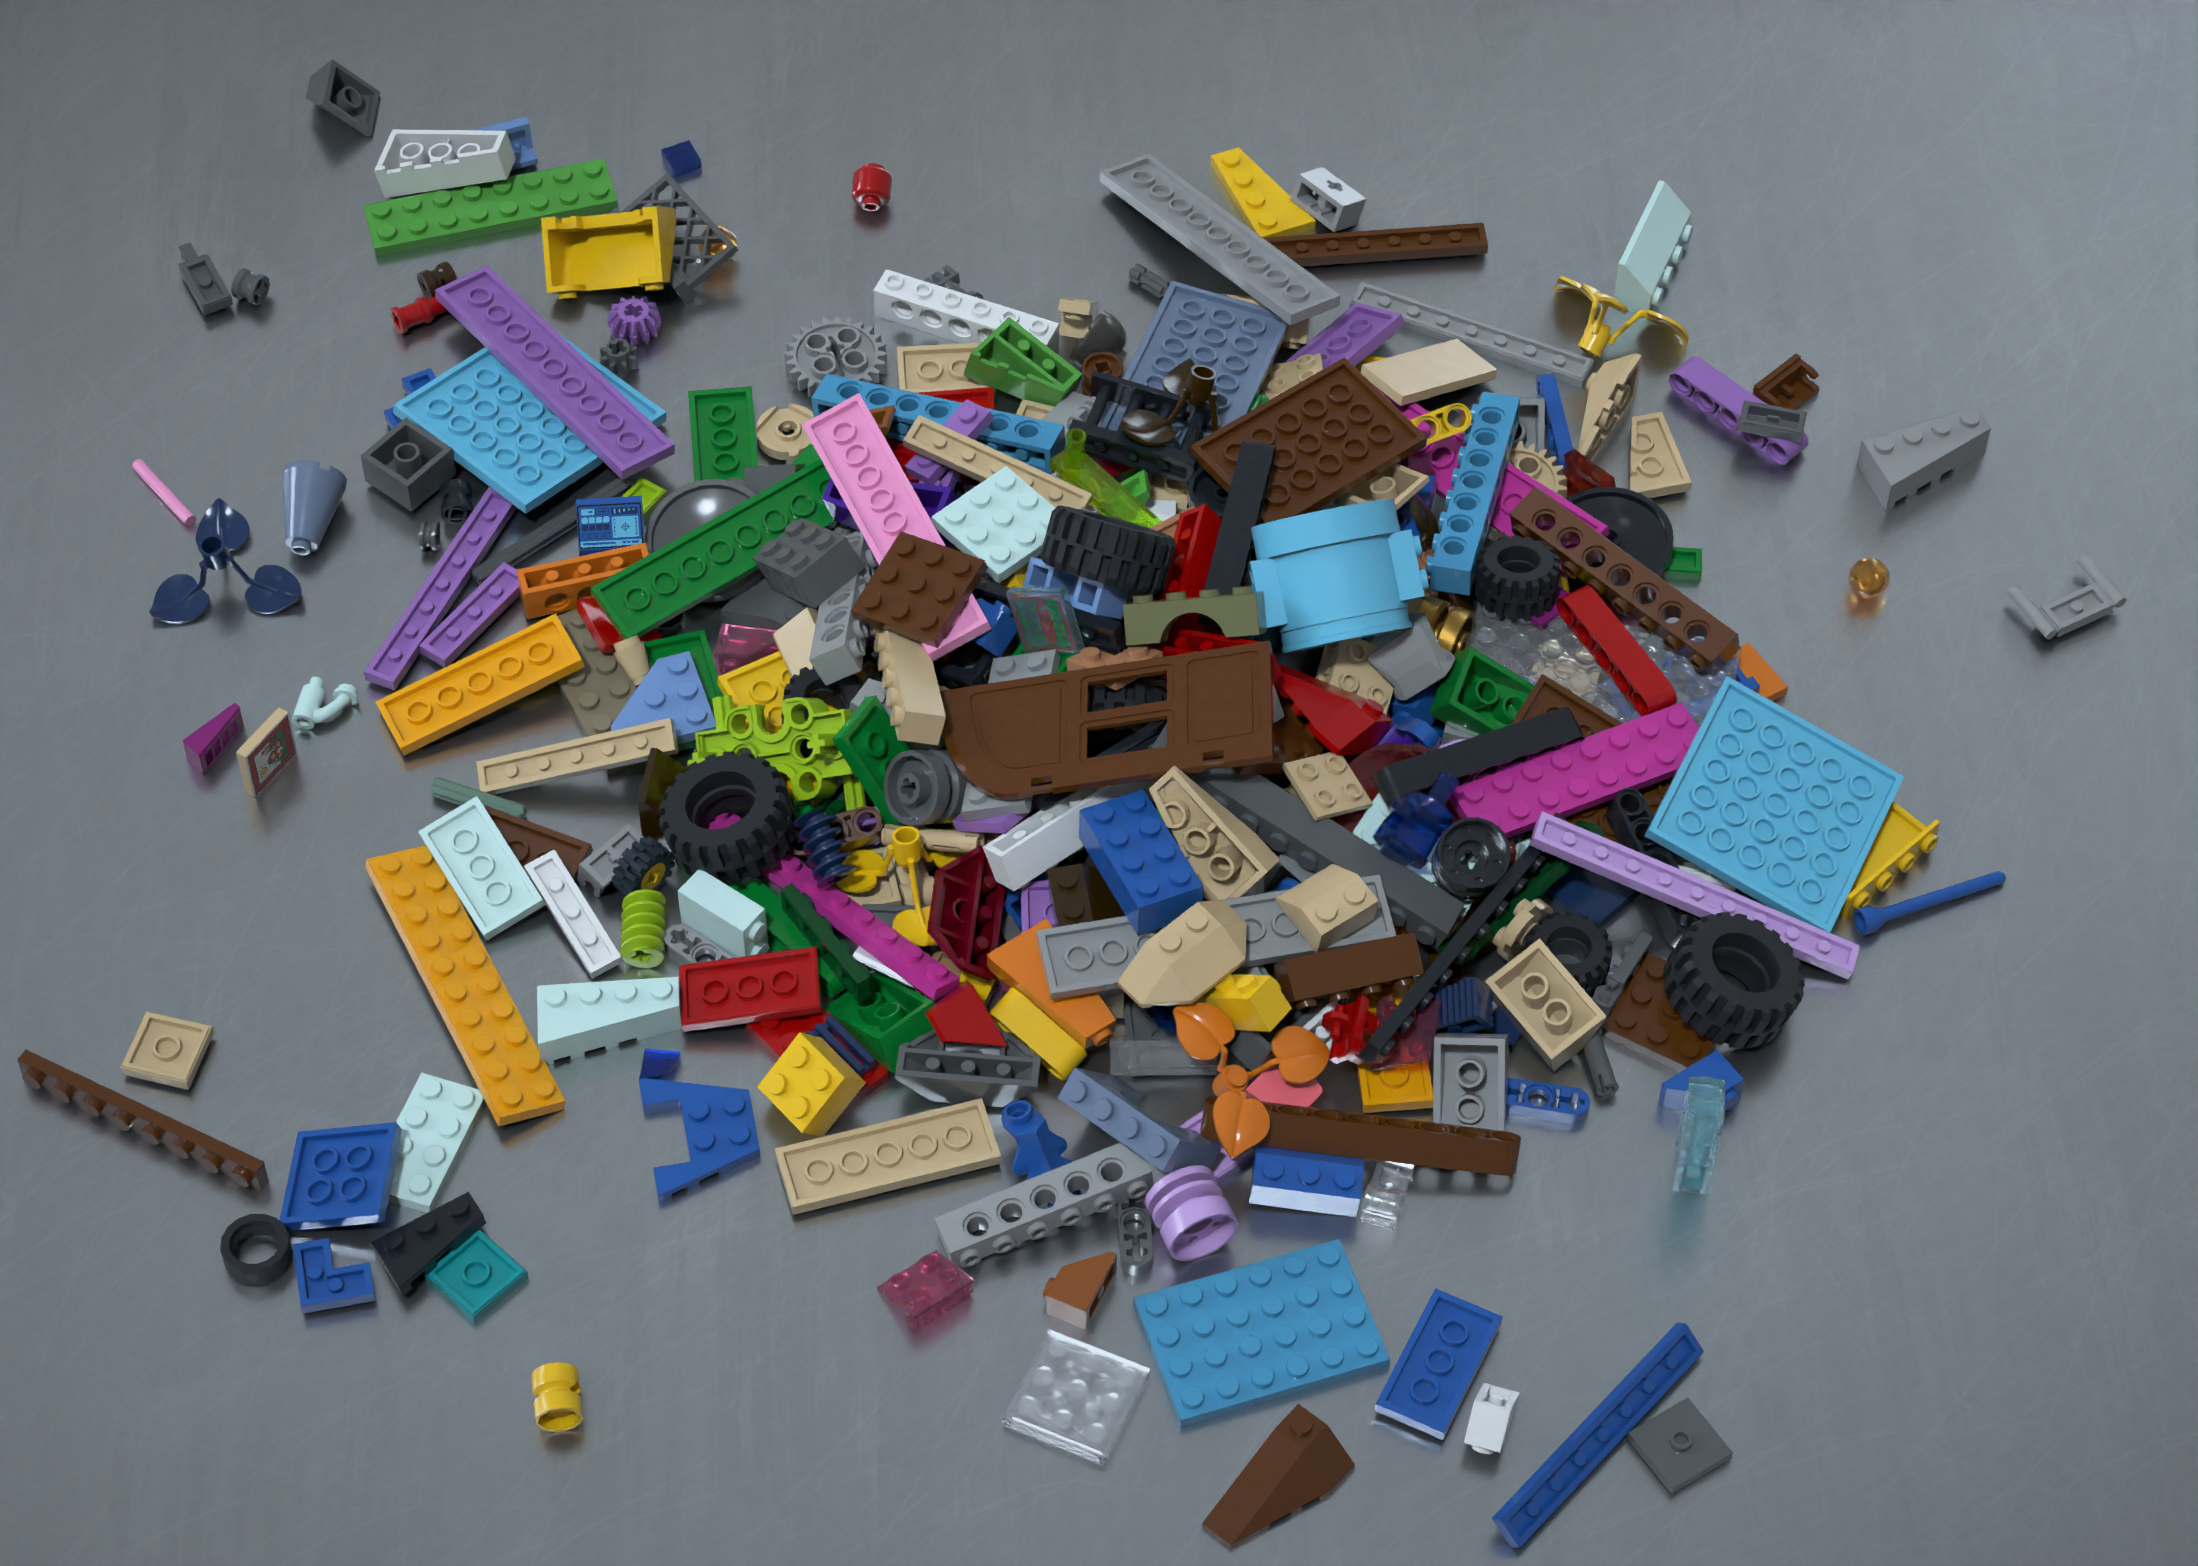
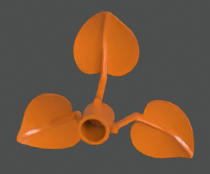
M1199 1002L1179 1005L1172 1011L1176 1022L1178 1040L1189 1056L1196 1060L1209 1061L1214 1059L1219 1052L1221 1053L1220 1064L1217 1066V1070L1220 1073L1214 1078L1212 1083L1215 1095L1219 1096L1214 1103L1213 1120L1219 1140L1230 1158H1235L1258 1144L1265 1138L1270 1128V1118L1265 1106L1257 1099H1246L1247 1094L1243 1091L1253 1077L1279 1064V1073L1283 1080L1292 1084H1303L1316 1078L1324 1070L1329 1060L1330 1051L1327 1045L1315 1034L1300 1026H1287L1279 1030L1272 1039L1271 1049L1276 1058L1265 1062L1250 1072H1246L1239 1065H1226L1228 1050L1224 1045L1234 1038L1235 1029L1231 1019L1224 1011L1216 1006Z

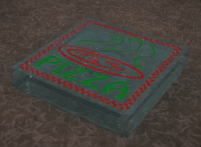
M1012 586L1006 591L1024 652L1056 649L1058 653H1079L1081 649L1085 648L1067 587Z

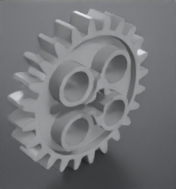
M839 315L835 316L833 322H829L824 316L822 324L811 320L810 329L800 326V334L793 333L792 342H787L786 344L787 352H784L786 373L790 374L791 383L798 382L799 391L808 388V396L810 397L813 396L826 373L839 376L836 369L835 355L831 352L830 340L834 342L837 361L841 365L843 377L868 383H880V374L886 373V344L882 342L881 334H874L873 326L864 329L863 320L852 324V317L850 316L845 322H840Z

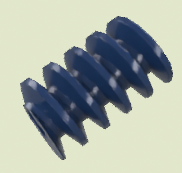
M824 809L808 812L793 822L794 828L801 830L798 833V839L805 843L803 845V852L806 855H810L807 862L810 867L815 868L812 871V876L814 879L820 880L817 884L819 888L836 884L846 879L857 869L856 865H845L844 862L851 858L852 854L851 852L840 853V849L847 845V841L845 839L835 840V837L842 832V828L830 827V824L836 821L838 817L835 814L826 815Z

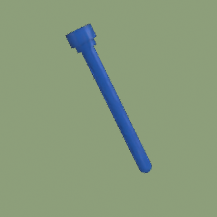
M1996 871L1881 909L1867 905L1854 910V922L1860 934H1871L1877 932L1885 921L2003 884L2006 880V875L2002 871Z

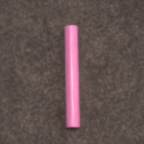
M142 459L134 461L132 468L186 526L193 525L196 517Z

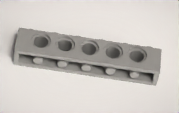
M1120 1142L935 1217L938 1236L953 1269L962 1266L970 1267L977 1264L981 1258L994 1253L1007 1252L1018 1243L1028 1239H1039L1050 1230L1063 1225H1074L1082 1217L1095 1212L1108 1211L1115 1204L1126 1199H1137L1144 1196L1154 1185L1152 1171L1147 1160ZM1110 1176L1120 1177V1179L1114 1182L1106 1181ZM1079 1189L1087 1191L1082 1195L1072 1194L1074 1191ZM1044 1203L1054 1204L1048 1209L1039 1208ZM1012 1216H1017L1020 1218L1018 1221L1012 1223L1005 1221L1007 1218ZM977 1230L987 1231L985 1234L981 1236L971 1235L973 1232Z

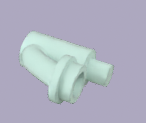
M312 677L310 683L302 687L292 716V723L301 729H312L316 723L329 720L346 706L355 705L358 701L357 689L350 684H340L333 692L334 701L321 708L325 696V691L322 689L324 681L320 677Z

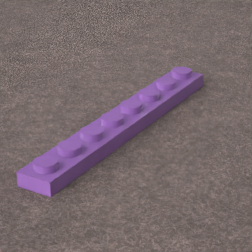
M488 487L364 671L366 681L394 691L396 690L420 654L419 645L438 627L472 576V569L481 563L517 509L516 506L491 487Z

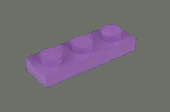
M966 399L943 426L975 440L994 418L990 410ZM916 453L905 465L908 475L929 485H934L949 469V467L919 453Z

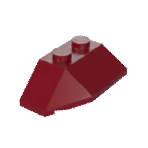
M978 846L935 871L927 933L960 970L990 982L993 980L994 974L987 967V954L998 946L1005 886L995 880L983 846Z

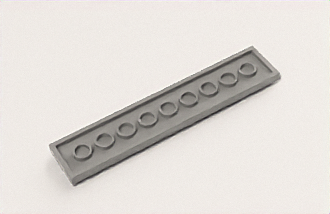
M1150 154L1100 171V183L1289 325L1299 323L1340 306L1341 295Z
M1380 874L1361 877L1379 900L1374 920L1323 951L1396 936ZM1290 889L1224 900L1247 922L1245 963L1239 968L1281 962L1285 959L1315 953L1275 901L1276 897ZM1121 916L1037 930L1036 940L1050 1000L1119 989L1120 987L1117 985L1118 980L1143 944L1164 927L1137 935L1127 917Z

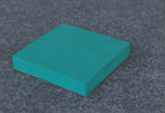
M480 1229L455 1251H450L436 1263L437 1267L428 1275L424 1274L425 1280L473 1323H476L529 1278L527 1270Z

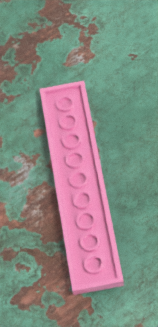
M860 393L802 424L879 565L900 531L945 546ZM971 594L940 646L936 648L924 643L922 644L929 657L934 661L992 628L975 597Z

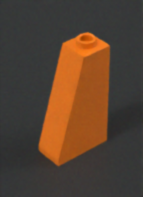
M1047 918L987 954V967L995 976L1010 988H1015L1084 1049L1094 1044L1096 1047H1099L1113 1037L1116 1019L1097 992L1050 1000L1036 940L1037 930L1053 928Z

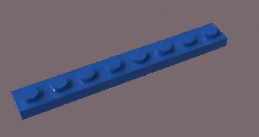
M1676 1323L1492 1517V1520L1510 1547L1520 1548L1703 1354L1702 1347L1686 1323Z

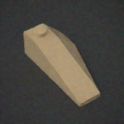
M1635 353L1604 362L1597 373L1593 372L1590 375L1586 384V390L1589 392L1573 479L1580 481L1634 401L1642 355Z

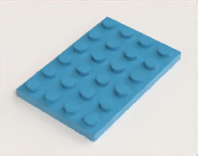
M1340 1239L1133 1297V1307L1180 1427L1390 1366V1357Z

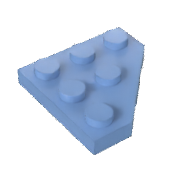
M690 651L656 660L610 726L611 731L671 718L674 721L677 745L696 740L695 732L716 729L715 719Z

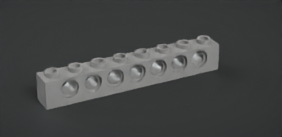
M841 523L834 526L833 532L847 538L865 568L819 605L809 661L825 685L860 672L862 669L866 640L869 636V623L855 619L850 611L879 566L861 531Z

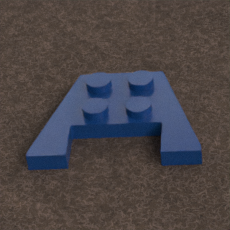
M648 1078L639 1079L644 1113L681 1108L690 1162L653 1168L659 1202L671 1199V1194L685 1187L687 1190H690L700 1185V1180L715 1173L722 1175L760 1157V1147L749 1090Z

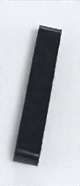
M1242 440L1204 590L1219 589L1220 595L1232 594L1233 587L1244 586L1254 546L1251 527L1259 525L1274 466L1276 445ZM1199 613V624L1220 627L1213 619Z
M1565 707L1390 764L1375 772L1371 778L1386 807L1392 809L1477 780V777L1481 775L1493 774L1498 769L1504 770V767L1520 761L1523 763L1528 758L1531 760L1533 756L1550 750L1555 751L1563 745L1580 739L1584 740L1585 736L1571 709Z

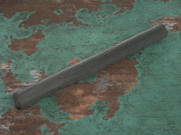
M617 477L584 499L622 497L633 483L628 477L623 480ZM576 504L473 568L471 573L474 581L480 586L503 562L513 567L576 527Z

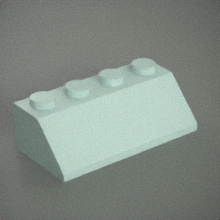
M1661 180L1658 181L1618 264L1614 298L1624 304L1628 311L1637 313L1642 309L1652 310L1653 306H1659L1664 292L1662 287L1663 285H1669L1674 271L1672 266L1673 264H1679L1684 249L1682 245L1683 243H1689L1693 233V226L1689 225L1691 211L1667 183Z

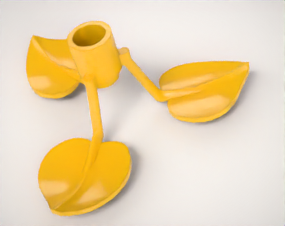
M1559 276L1553 290L1578 293L1592 301L1588 323L1584 330L1585 333L1577 346L1592 356L1600 358L1607 343L1613 345L1615 340L1639 318H1646L1670 330L1683 341L1685 346L1689 341L1687 331L1678 322L1663 314L1644 309L1635 313L1611 335L1609 333L1612 328L1602 322L1607 309L1611 307L1626 314L1628 308L1608 294L1601 293L1592 286L1581 284L1564 276ZM1598 303H1600L1602 308L1597 320L1594 321Z
M902 826L894 830L892 833L893 845L887 846L888 853L884 861L877 852L872 850L847 851L851 852L852 857L844 862L845 865H856L857 869L846 879L834 885L847 892L869 891L876 886L877 877L886 875L894 856L895 861L901 867L909 869L915 910H904L897 914L893 920V929L916 946L936 945L937 943L927 933L931 905L921 908L915 865H917L922 856L926 862L934 860L936 866L941 868L966 853L925 849L919 831L912 826ZM951 827V828H948V829H944V830H955V831H956L955 827Z

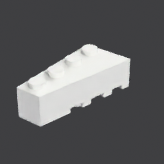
M393 129L374 173L384 198L506 180L516 157L506 131Z

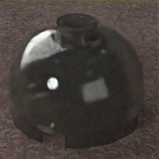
M1104 310L1088 327L1089 331L1084 338L1078 341L1069 357V360L1081 370L1084 359L1096 352L1113 353L1120 358L1122 363L1128 355L1124 351L1128 341L1124 325L1114 315Z

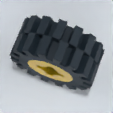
M650 836L647 838L642 837L639 843L637 841L632 843V849L629 850L627 848L623 852L626 854L623 858L618 859L617 863L619 866L613 869L615 874L612 876L613 885L626 896L631 892L642 889L659 892L658 888L661 885L664 887L667 883L665 881L666 877H671L672 875L670 869L675 867V862L673 861L675 858L670 850Z

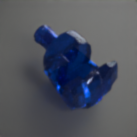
M1440 772L1439 777L1427 796L1417 792H1410L1403 797L1395 798L1391 802V813L1373 834V838L1380 846V853L1404 866L1421 869L1428 862L1427 858L1438 839L1455 820L1452 813L1445 807L1453 791L1459 785V781L1446 772Z

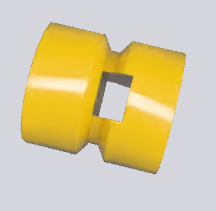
M563 1362L548 1363L536 1368L531 1374L532 1393L537 1397L533 1402L535 1425L547 1432L567 1431L580 1425L583 1421L581 1396H579L581 1389L578 1368Z

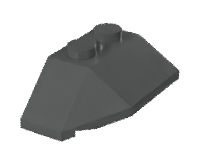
M933 1029L920 1035L910 1043L906 1042L899 1045L895 1079L933 1102L959 1104L982 1098L984 1106L1004 1107L1037 1091L1041 1057L1035 1052L1033 1053L1025 1044L1009 1032H1000L1008 1046L1005 1047L949 1041L942 1043Z

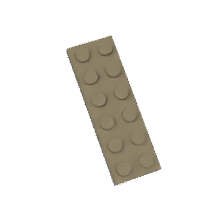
M577 609L558 615V618L582 658L585 667L555 681L585 737L610 732V726L637 688L613 653L615 652L601 653ZM646 761L604 771L607 776H610Z

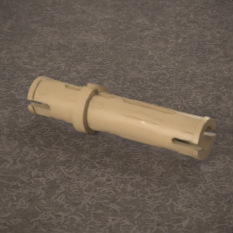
M885 824V828L882 829L881 833L882 844L884 846L893 845L892 833L902 826ZM924 825L912 826L919 831L925 849L968 853L978 846H985L983 833L925 828Z

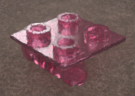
M1385 996L1377 1003L1376 1016L1378 1017L1376 1029L1371 1033L1372 1037L1397 1007L1394 998ZM1431 1000L1423 1011L1416 1008L1411 1014L1416 1018L1403 1035L1398 1031L1395 1033L1392 1039L1396 1041V1044L1384 1059L1377 1055L1370 1065V1071L1429 1061L1442 1000Z
M935 1250L923 1256L918 1262L902 1272L891 1276L889 1280L879 1285L877 1289L908 1314L905 1319L913 1330L917 1327L919 1329L924 1328L925 1325L935 1320L934 1315L938 1318L943 1315L941 1307L946 1312H949L958 1304L970 1298L969 1294L973 1292L971 1284L975 1281L962 1269Z

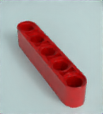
M1586 585L1558 598L1557 609L1563 621L1641 717L1677 703L1676 692L1669 680L1591 586Z

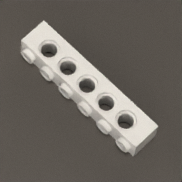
M887 269L873 290L874 316L958 343L983 342L1010 317L1055 353L1059 350V323Z

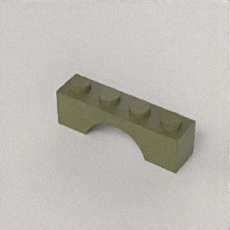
M1252 586L1233 587L1232 594L1220 595L1219 589L1199 590V597L1186 598V591L1165 593L1166 599L1153 600V594L1132 596L1133 602L1123 604L1126 646L1167 641L1175 622L1187 613H1200L1210 617L1221 627L1226 637L1260 635L1267 632L1263 591L1253 592Z

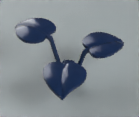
M217 498L204 514L196 532V543L203 558L199 563L201 568L199 582L197 583L192 576L187 574H176L167 578L159 586L149 613L155 619L174 624L190 622L200 617L210 603L209 595L202 590L206 584L207 569L222 570L227 565H230L247 584H250L245 592L246 602L252 610L261 614L277 613L294 604L302 596V589L296 577L287 569L278 565H263L259 567L254 579L250 578L242 570L234 558L230 556L229 551L238 550L246 543L250 535L249 524L242 514L231 508L221 498Z

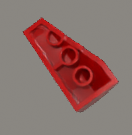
M1278 664L1282 675L1274 683L1275 690L1281 696L1292 699L1294 704L1291 709L1296 715H1303L1310 721L1307 728L1321 743L1336 756L1364 754L1373 751L1392 722L1383 713L1384 708L1378 702L1363 698Z

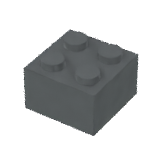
M407 418L403 419L361 455L365 481L411 512L435 493L445 481L450 480L456 475L453 448Z

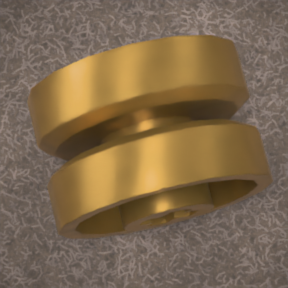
M1428 596L1421 604L1417 613H1426L1440 646L1447 649L1453 655L1468 648L1474 629L1475 613L1460 606L1454 607L1449 612L1447 601Z

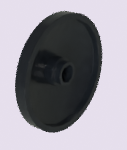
M1618 487L1591 488L1566 498L1575 506L1607 525L1610 533L1606 538L1660 577L1666 570L1673 553V529L1666 513L1650 498L1638 492ZM1594 562L1590 566L1600 567L1603 563ZM1569 576V587L1577 590L1586 586V583L1578 577L1573 579ZM1621 580L1616 582L1615 585L1623 586L1626 585L1628 581Z

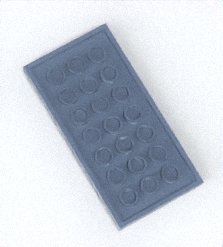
M1171 281L1123 379L1165 391L1162 386L1165 376L1173 368L1188 359H1191L1195 365H1205L1212 368L1216 372L1214 385L1217 389V397L1215 401L1216 406H1218L1217 421L1218 429L1249 412L1290 325L1266 307ZM1111 402L1100 427L1117 431L1127 406ZM1174 420L1169 427L1176 432V437L1165 446L1179 449L1189 424ZM1202 428L1197 441L1210 435L1212 431ZM1197 462L1198 469L1199 467H1201V465Z

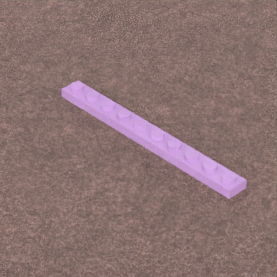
M1543 811L1537 818L1529 843L1532 847L1698 917L1709 914L1716 915V913L1730 912L1731 916L1737 913L1747 915V919L1752 921L1757 919L1765 923L1764 927L1770 931L1774 929L1781 935L1780 939L1784 943L1788 942L1792 947V955L1794 957H1798L1802 961L1847 980L1853 974L1860 948L1858 944L1828 933L1825 930Z

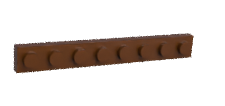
M1484 223L1263 238L1301 267L1487 254L1488 241Z
M26 1049L17 1059L23 1080L35 1089L41 1087L52 1092L62 1102L68 1103L71 1101L81 1106L92 1116L98 1117L100 1115L109 1119L119 1129L124 1131L130 1129L140 1134L151 1144L157 1145L159 1143L164 1145L183 1159H188L189 1157L201 1163L205 1169L212 1173L221 1172L231 1177L235 1183L242 1187L250 1186L262 1191L269 1181L264 1161Z

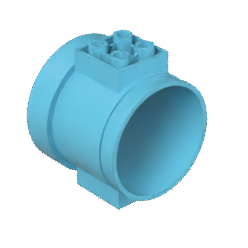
M1394 499L1346 505L1251 527L1257 560L1250 561L1248 564L1253 592L1263 591L1267 629L1278 628V633L1281 634L1283 653L1325 646L1327 643L1356 637L1362 639L1413 627L1407 610L1409 607L1408 601L1424 597V591L1429 589L1426 570H1419L1417 557L1422 556L1419 536H1413L1411 529L1400 531Z

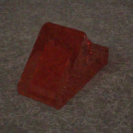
M1572 449L1564 454L1567 497L1591 488L1616 487L1615 478L1576 449Z

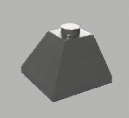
M332 59L310 76L306 99L367 137L372 135L380 91Z

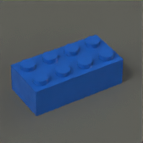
M1144 789L1080 810L1079 839L1137 935L1167 926L1195 903L1203 901V885Z

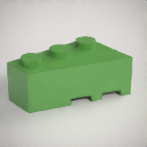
M1010 317L970 353L963 373L967 377L1017 398L1054 407L1071 391L1076 392L1083 375Z

